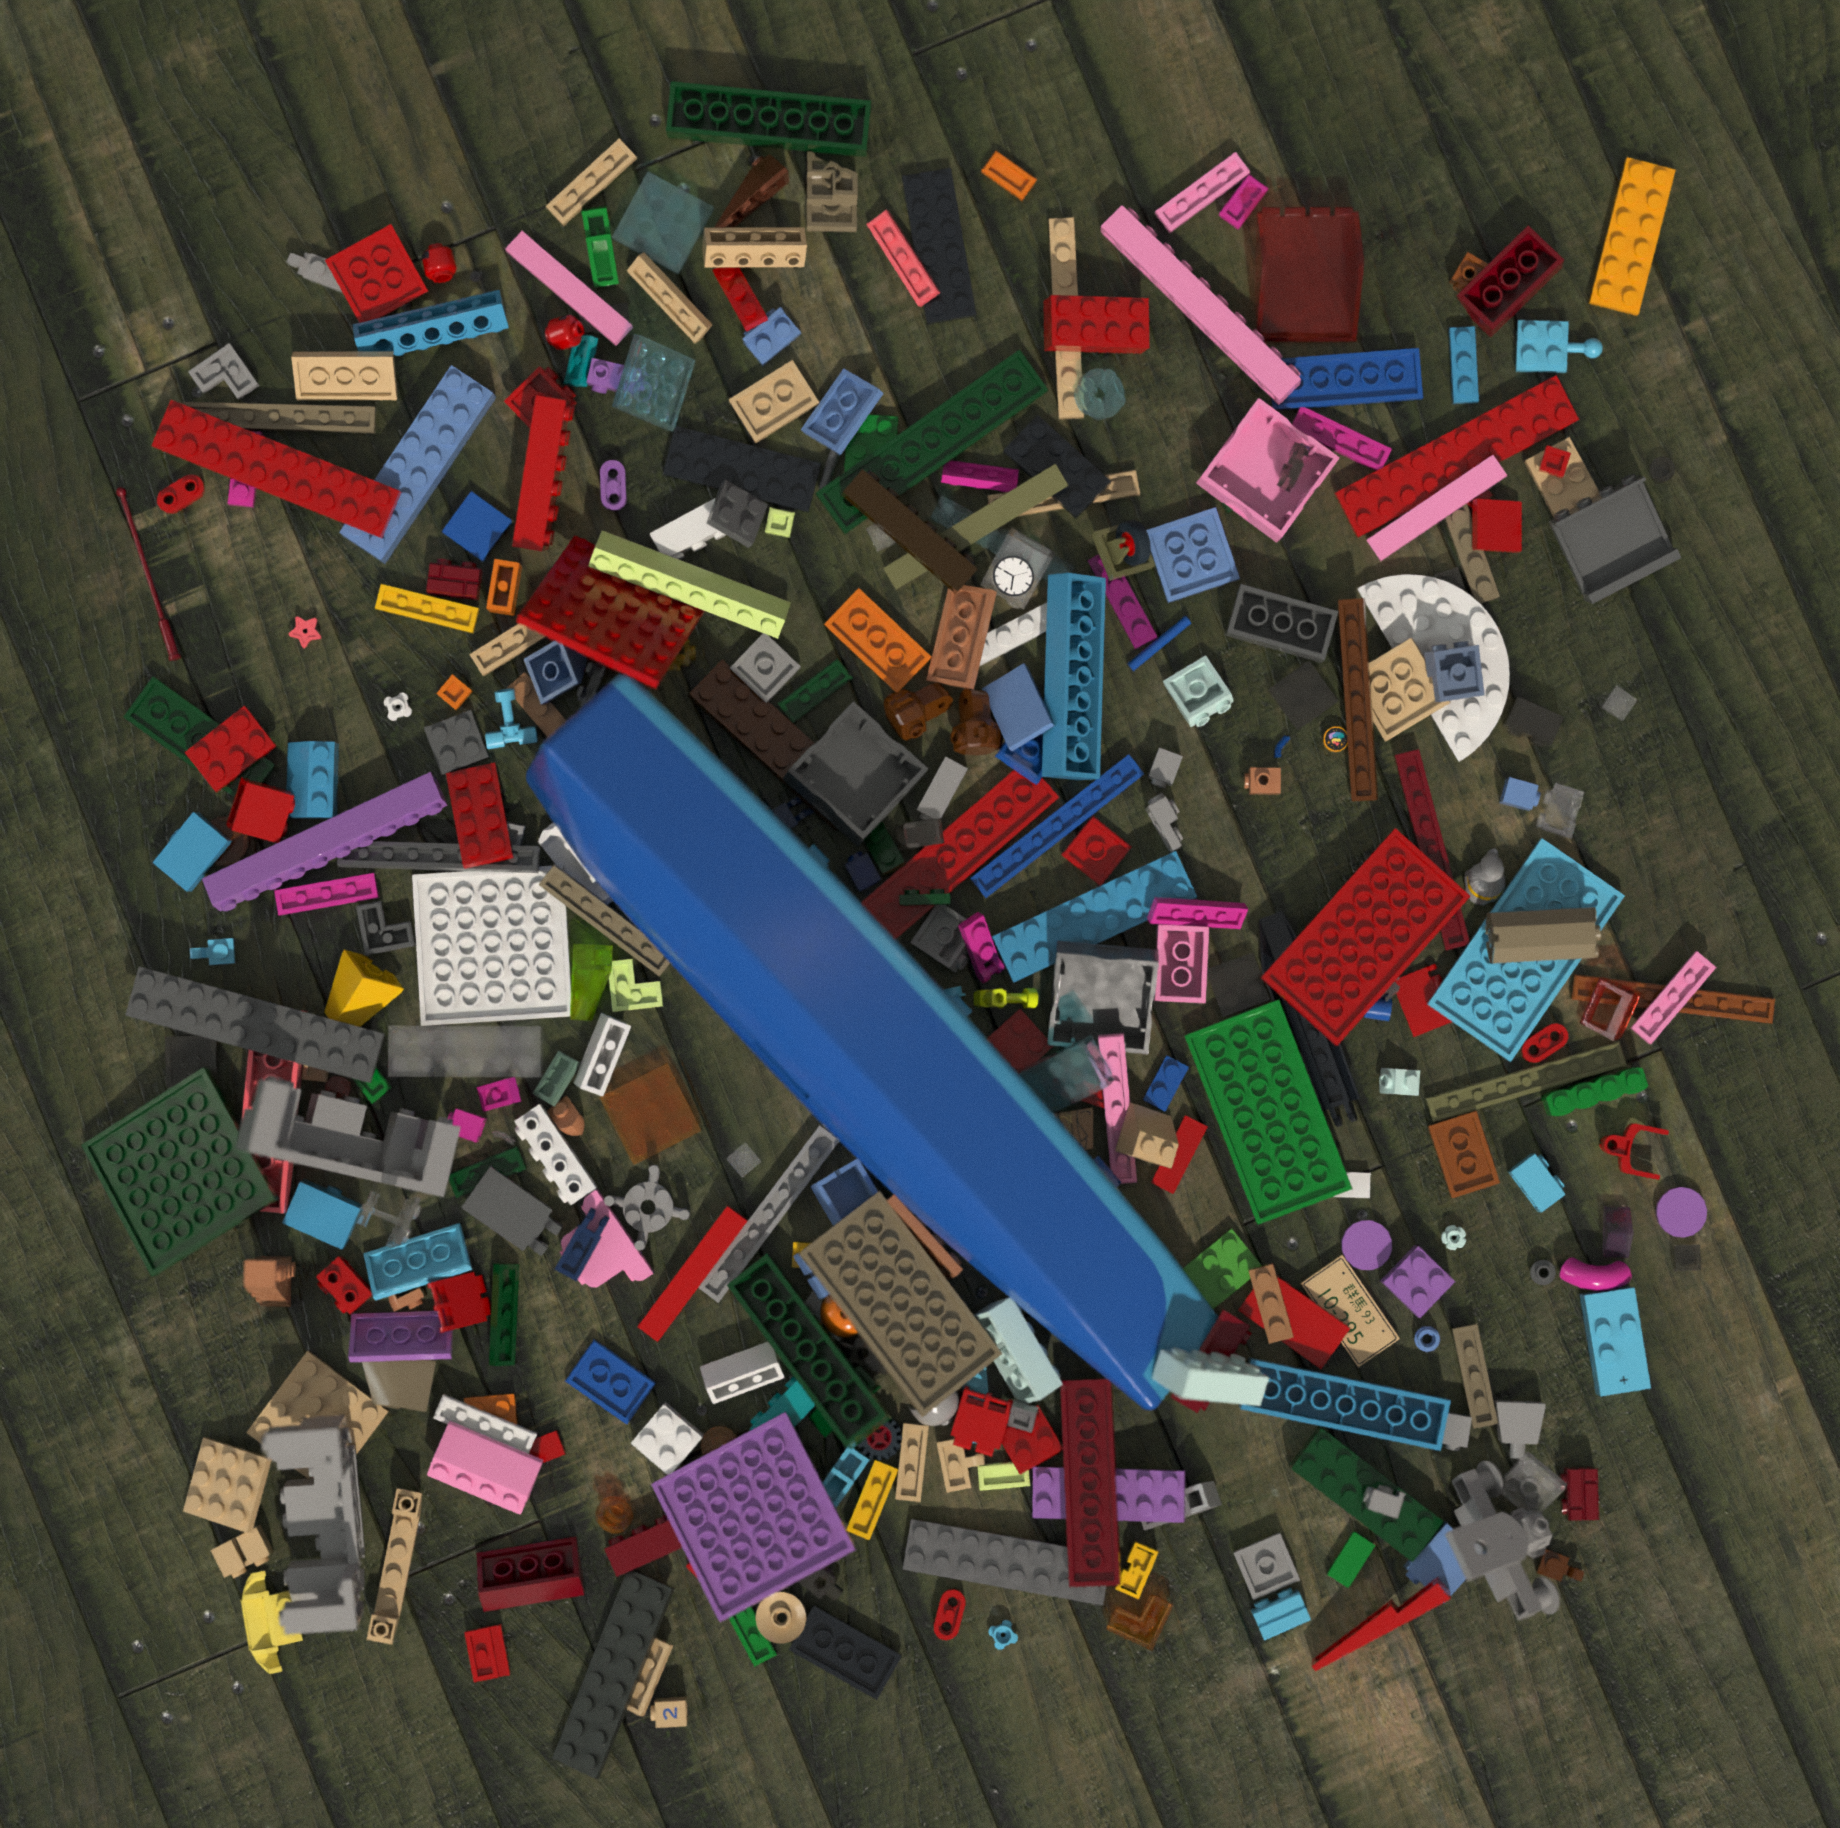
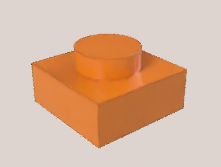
M452 674L436 694L457 711L473 691Z

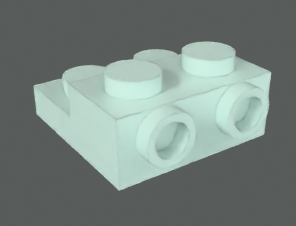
M1206 655L1163 681L1164 686L1190 727L1205 725L1210 719L1209 716L1216 712L1219 714L1225 713L1230 709L1231 703L1234 702L1231 692Z

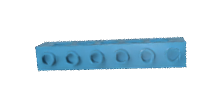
M500 290L353 324L354 339L358 352L393 351L395 356L414 350H425L435 345L450 344L456 340L475 338L478 335L490 332L496 333L509 328Z

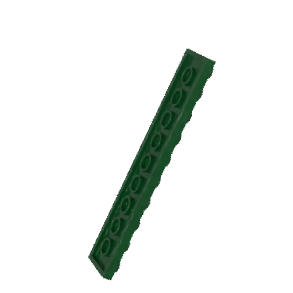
M1019 349L817 491L815 495L843 534L846 535L868 519L842 496V492L862 469L866 472L872 471L879 477V484L885 489L890 487L901 496L1046 394L1049 390Z

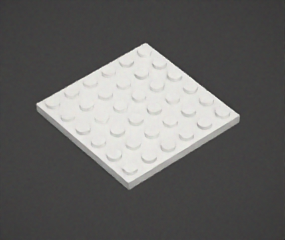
M557 865L564 870V865ZM540 866L539 873L462 871L412 875L421 1026L573 1016L567 906L539 886V883L552 866Z

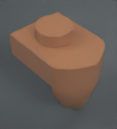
M567 1096L561 1099L555 1107L553 1106L547 1111L556 1126L564 1134L569 1136H580L583 1134L585 1128L584 1119Z
M422 1286L402 1297L399 1294L388 1296V1299L395 1312L407 1305L409 1309H412L422 1304L421 1298L427 1296Z

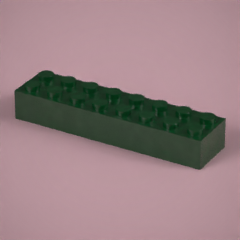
M671 81L666 133L668 138L867 157L872 106L871 100Z
M765 1254L727 1284L728 1288L847 1448L853 1449L892 1418L773 1257Z

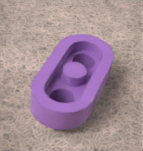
M616 460L606 461L600 469L601 501L604 507L610 511L621 510L627 501L626 471L624 466ZM616 470L618 475L615 478H610L609 472ZM618 495L619 500L616 503L610 502V497Z

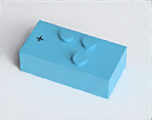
M1625 1286L1609 1291L1581 1293L1580 1300L1595 1393L1599 1396L1651 1389L1635 1287Z

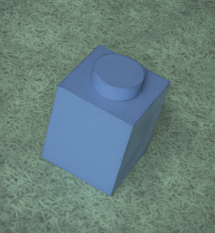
M1509 777L1505 780L1499 803L1530 811L1533 806L1537 807L1541 795V792L1537 791L1539 785Z

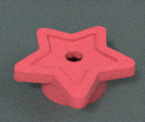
M297 616L295 618L296 627L289 632V636L299 639L302 648H306L310 641L321 639V635L316 630L318 619L312 618L305 621ZM304 629H307L308 632H307V633H303V630H304Z

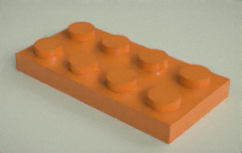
M860 588L824 624L895 693L901 691L932 658Z

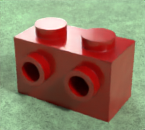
M342 1255L338 1256L316 1276L319 1280L317 1283L319 1288L327 1295L329 1293L332 1294L336 1299L334 1304L342 1313H354L373 1296L368 1283Z

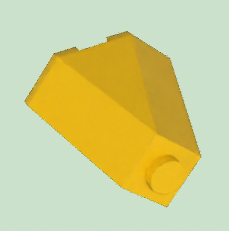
M344 949L324 1012L329 1019L360 1027L401 994L404 988L394 974L386 969L382 972L377 966L371 964L373 960L367 956Z

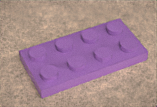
M437 1311L351 1314L349 1361L451 1359L453 1330L440 1333L439 1328H441Z

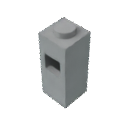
M945 756L917 808V812L921 813L920 819L930 824L934 821L940 822L968 768Z

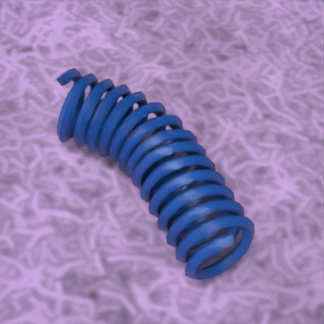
M1284 735L1280 739L1281 741L1278 742L1280 745L1275 747L1278 750H1274V754L1278 755H1274L1276 756L1274 758L1281 757L1283 746L1290 740L1289 736L1286 737Z

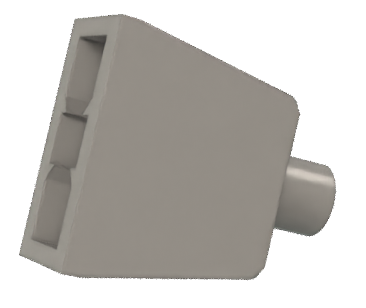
M1493 1400L1498 1424H1496L1498 1440L1501 1443H1510V1458H1525L1526 1444H1538L1545 1403Z

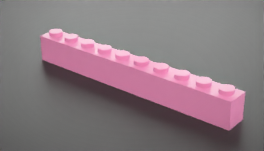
M1122 205L1101 225V233L1271 399L1280 405L1300 385V372L1292 364L1287 366L1281 360L1282 355L1273 346L1269 348L1263 342L1265 340L1264 337L1257 330L1251 331L1245 325L1247 321L1238 312L1233 313L1228 308V302L1221 295L1215 296L1209 290L1211 286L1202 277L1198 279L1192 273V267L1185 260L1180 262L1174 256L1175 251L1167 243L1162 244L1156 238L1158 235L1150 226L1144 227L1138 221L1140 218L1131 208L1127 210Z

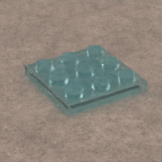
M647 172L615 230L612 239L639 254L645 252L652 261L679 275L714 211V207Z
M634 334L612 407L664 430L674 432L695 360L644 336Z

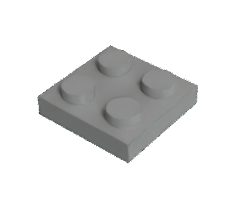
M764 633L730 667L765 703L801 668L773 639Z
M1280 1532L1233 1551L1253 1600L1300 1580Z

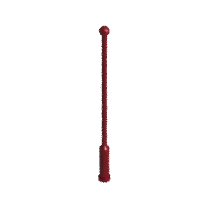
M119 487L116 490V494L121 498L160 619L158 624L169 655L168 659L169 661L180 659L181 655L178 653L168 619L164 618L127 504L126 490L123 487Z

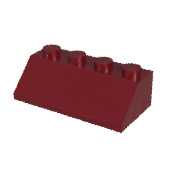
M1527 226L1456 297L1471 319L1487 335L1492 337L1562 269L1564 259L1530 226Z
M1223 1310L1198 1351L1206 1355L1217 1352L1226 1357H1230L1231 1354L1239 1355L1235 1351L1240 1344L1245 1346L1252 1334L1248 1331L1251 1326ZM1172 1393L1170 1397L1196 1413L1200 1409L1205 1411L1211 1402L1185 1399L1175 1393Z
M577 1537L476 1553L478 1594L484 1612L584 1595L583 1572Z

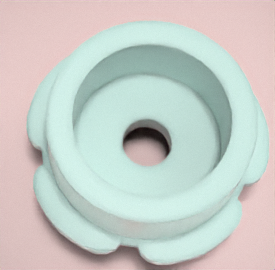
M1450 1225L1445 1228V1232L1441 1235V1240L1446 1244V1248L1456 1250L1465 1245L1466 1233L1463 1228Z

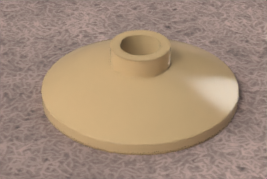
M776 1592L763 1599L756 1611L757 1628L771 1642L780 1644L791 1642L802 1633L805 1627V1608L802 1602L794 1595L786 1592ZM782 1612L787 1616L785 1622H780L778 1619L779 1614Z

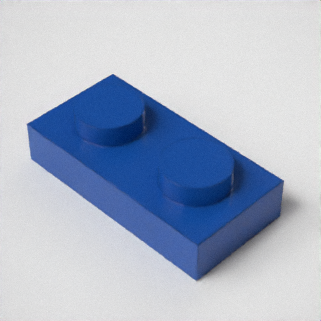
M1166 1055L1143 1100L1165 1112L1189 1067Z

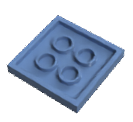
M1216 507L1146 530L1150 539L1151 555L1155 562L1167 603L1240 579Z

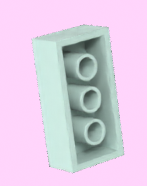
M1008 1297L990 1303L973 1315L1002 1352V1355L995 1359L994 1363L1016 1401L1030 1403L1041 1400L1063 1384L1058 1370L1051 1365L1047 1358L1046 1349L1035 1338L1033 1327L1030 1323L1026 1322L1021 1314V1307Z
M1172 1348V1351H1160L1152 1379L1181 1398L1260 1406L1269 1377L1261 1373L1259 1367L1247 1364L1245 1362L1246 1359L1239 1355L1231 1354L1230 1357H1226L1217 1352L1206 1355L1198 1350H1192L1191 1353H1188L1179 1348Z

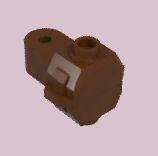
M933 683L915 693L903 689L897 693L889 694L884 699L886 718L898 736L907 741L921 736L927 729V721L945 713L952 706L953 698L941 683Z
M964 689L959 697L960 723L952 728L950 736L954 751L965 755H987L999 750L1003 743V736L1000 734L998 724L991 719L988 693L984 690Z

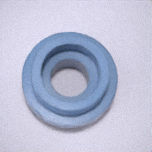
M1424 1326L1416 1331L1414 1341L1420 1350L1430 1352L1438 1347L1440 1336L1433 1327ZM1425 1334H1429L1431 1336V1341L1429 1343H1424L1422 1341V1338Z

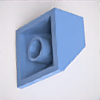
M557 641L551 642L524 659L541 705L548 703L580 684L587 663L584 654Z

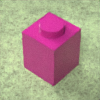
M456 1108L455 1112H450L447 1118L454 1120L453 1125L461 1127L459 1137L473 1142H479L487 1120L485 1117Z

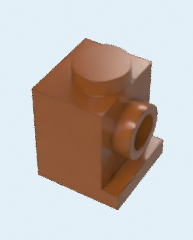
M1467 252L1449 283L1453 284L1454 290L1461 292L1488 263ZM1468 270L1473 273V277L1467 278L1465 271Z

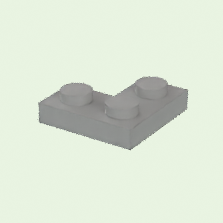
M230 343L188 371L203 393H206L225 380L237 399L240 400L259 386Z

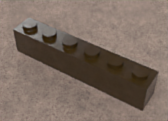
M862 469L842 492V496L953 593L957 594L976 572L977 568L974 566L976 562L966 553L962 556L955 550L956 544L948 537L944 539L936 533L938 529L928 520L923 522L917 517L919 513L914 507L908 503L906 505L902 504L898 500L900 496L890 487L885 489L879 484L880 479L870 470L866 472Z

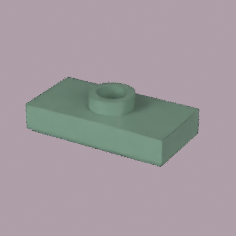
M558 1050L532 1094L555 1107L581 1063Z

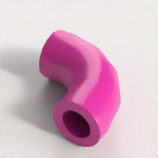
M1571 1257L1563 1264L1560 1278L1582 1289L1609 1291L1628 1284L1631 1281V1271L1622 1261H1615L1605 1266H1595Z

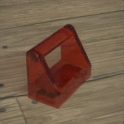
M1599 977L1582 1015L1580 1024L1612 1041L1620 1039L1626 1030L1642 993L1625 985ZM1605 988L1622 995L1609 1026L1592 1021Z

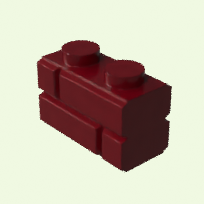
M437 559V563L430 562L426 592L429 595L479 600L482 570L477 568L476 563L462 562L461 566L452 565L451 560Z
M1564 1467V1473L1560 1474V1487L1565 1489V1499H1561L1560 1502L1561 1514H1565V1518L1570 1521L1599 1520L1598 1469L1596 1467Z

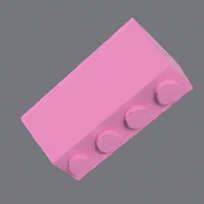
M449 1421L427 1476L521 1515L530 1497L543 1460Z

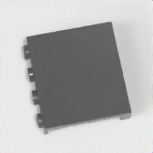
M1630 474L1621 479V484L1615 487L1610 485L1599 490V495L1592 499L1586 497L1576 503V507L1570 510L1568 508L1562 509L1554 514L1555 518L1548 521L1583 598L1588 603L1593 604L1681 558L1678 549L1673 548L1643 483L1646 481L1643 476Z

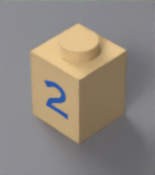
M687 1697L656 1698L655 1705H651V1721H656V1728L687 1726Z

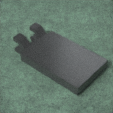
M493 1166L489 1167L461 1207L522 1251L528 1245L540 1256L544 1254L549 1246L538 1239L543 1229L546 1227L554 1235H557L563 1226L559 1221L549 1216L553 1208Z

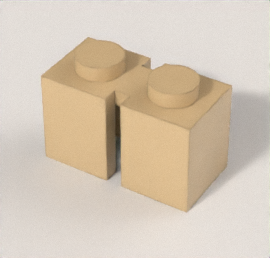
M261 1525L254 1527L252 1533L244 1532L238 1537L211 1550L224 1578L229 1575L236 1578L247 1572L246 1566L254 1563L257 1567L269 1561L268 1555L274 1552Z

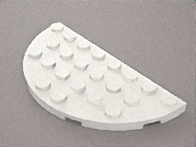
M1410 574L1394 575L1380 578L1357 588L1361 597L1365 598V604L1392 649L1412 637L1424 657V652L1431 651V646L1446 644L1447 649L1454 648L1453 643L1469 641V645H1479L1485 695L1451 700V703L1431 714L1456 759L1460 762L1474 752L1490 735L1502 714L1507 699L1510 676L1509 660L1502 635L1496 623L1483 606L1471 595L1453 584L1434 577Z

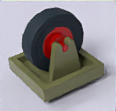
M1138 519L1125 521L1119 525L1098 530L1091 534L1109 581L1149 570L1156 566L1151 555L1148 533Z

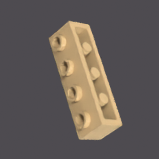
M804 227L704 228L702 247L704 267L805 266L807 241Z

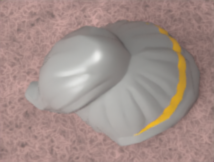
M1495 848L1489 850L1481 862L1473 865L1472 868L1465 872V891L1470 895V901L1477 905L1495 902L1505 890L1504 866Z

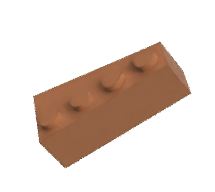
M259 1256L245 1260L244 1287L249 1293H252V1297H256V1302H259L260 1306L291 1307V1277H295L296 1264L292 1262V1256Z

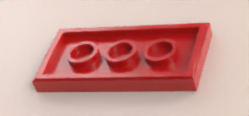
M1277 1275L1294 1334L1293 1338L1282 1340V1342L1322 1369L1351 1327ZM1252 1289L1238 1311L1265 1329L1255 1292Z

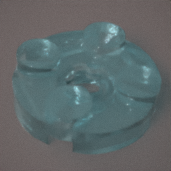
M1098 368L1083 374L1079 379L1077 388H1075L1074 396L1078 408L1082 413L1088 414L1096 420H1104L1115 415L1125 404L1123 384L1116 376V373L1110 369ZM1097 388L1104 391L1103 401L1100 397H1095V393L1098 391Z

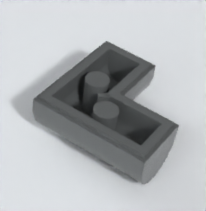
M382 901L356 906L365 955L416 946V937L411 921L386 926Z

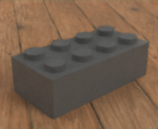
M1240 584L1225 636L1322 663L1327 654L1338 611Z

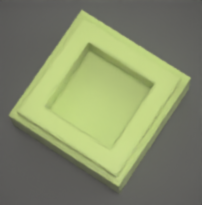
M770 507L765 533L790 538L795 512Z

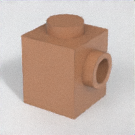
M1249 768L1248 773H1244V789H1248V794L1279 795L1281 793V768Z

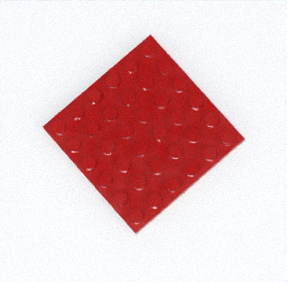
M574 535L520 612L517 623L656 689L705 611L588 567L596 545Z

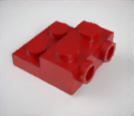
M539 366L504 400L529 428H531L536 395L570 399L573 406L577 403L573 399L576 394L567 385L563 388L556 381L559 378L558 375L549 366L546 369Z

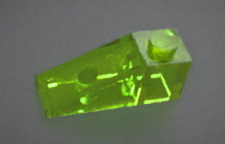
M573 944L570 1020L592 1021L612 971L613 945Z

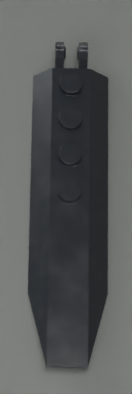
M1283 911L1259 919L1262 974L1270 968L1297 938ZM1266 983L1272 1001L1280 999L1322 1110L1329 1109L1335 1126L1340 1127L1343 1126V1119L1336 1106L1343 1104L1348 1119L1351 1122L1357 1121L1358 1117L1351 1101L1361 1097L1341 1043L1335 1046Z

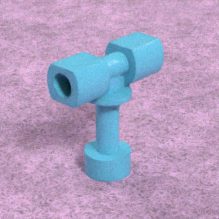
M509 688L495 691L496 702H501L504 725L500 726V731L485 733L487 749L505 747L506 743L518 741L520 745L538 742L536 726L520 728V723H514L511 701L516 699L514 689Z

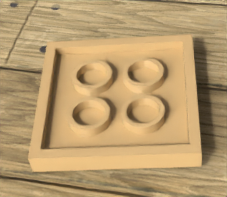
M1413 637L1369 663L1373 722L1385 742L1451 703V701L1435 702L1432 677H1427L1425 657Z
M203 1438L183 1512L246 1533H252L272 1459L211 1438Z

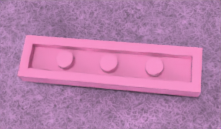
M1235 152L1156 210L1155 214L1168 232L1171 233L1250 174V170Z
M1695 951L1630 1029L1648 1044H1652L1716 967L1698 951Z

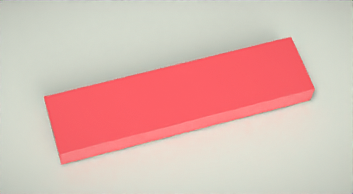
M888 210L883 211L866 224L919 307H922L941 293Z

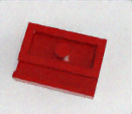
M502 1624L464 1632L474 1682L511 1675Z

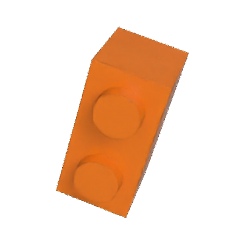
M494 559L486 606L489 612L514 616L522 572V565L520 563Z

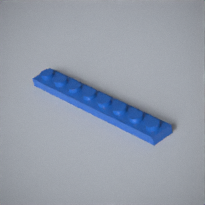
M1128 754L1100 776V779H1096L971 877V881L982 895L987 898L1144 775L1143 771Z

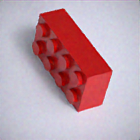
M1050 295L1044 300V351L1141 354L1149 349V298Z

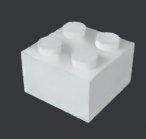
M665 1402L631 1444L669 1475L680 1465L703 1438L704 1434Z

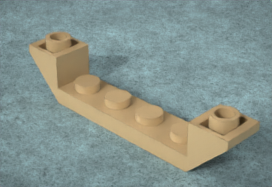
M400 1488L396 1490L392 1510L394 1516L375 1611L371 1615L367 1640L387 1644L393 1643L401 1616L421 1516L422 1493Z

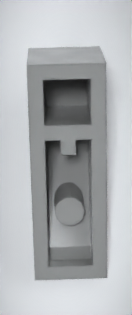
M1214 1481L1200 1483L1185 1489V1517L1222 1505ZM1141 1521L1144 1530L1170 1523Z

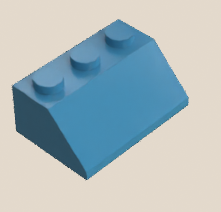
M322 741L288 743L287 790L294 795L295 799L294 810L291 814L289 813L288 818L330 819L337 816L338 743Z

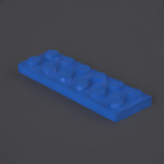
M1419 348L1282 358L1281 360L1287 366L1292 364L1300 372L1301 382L1280 405L1273 399H1271V405L1273 409L1278 411L1300 409V407L1317 408L1420 400L1423 398Z

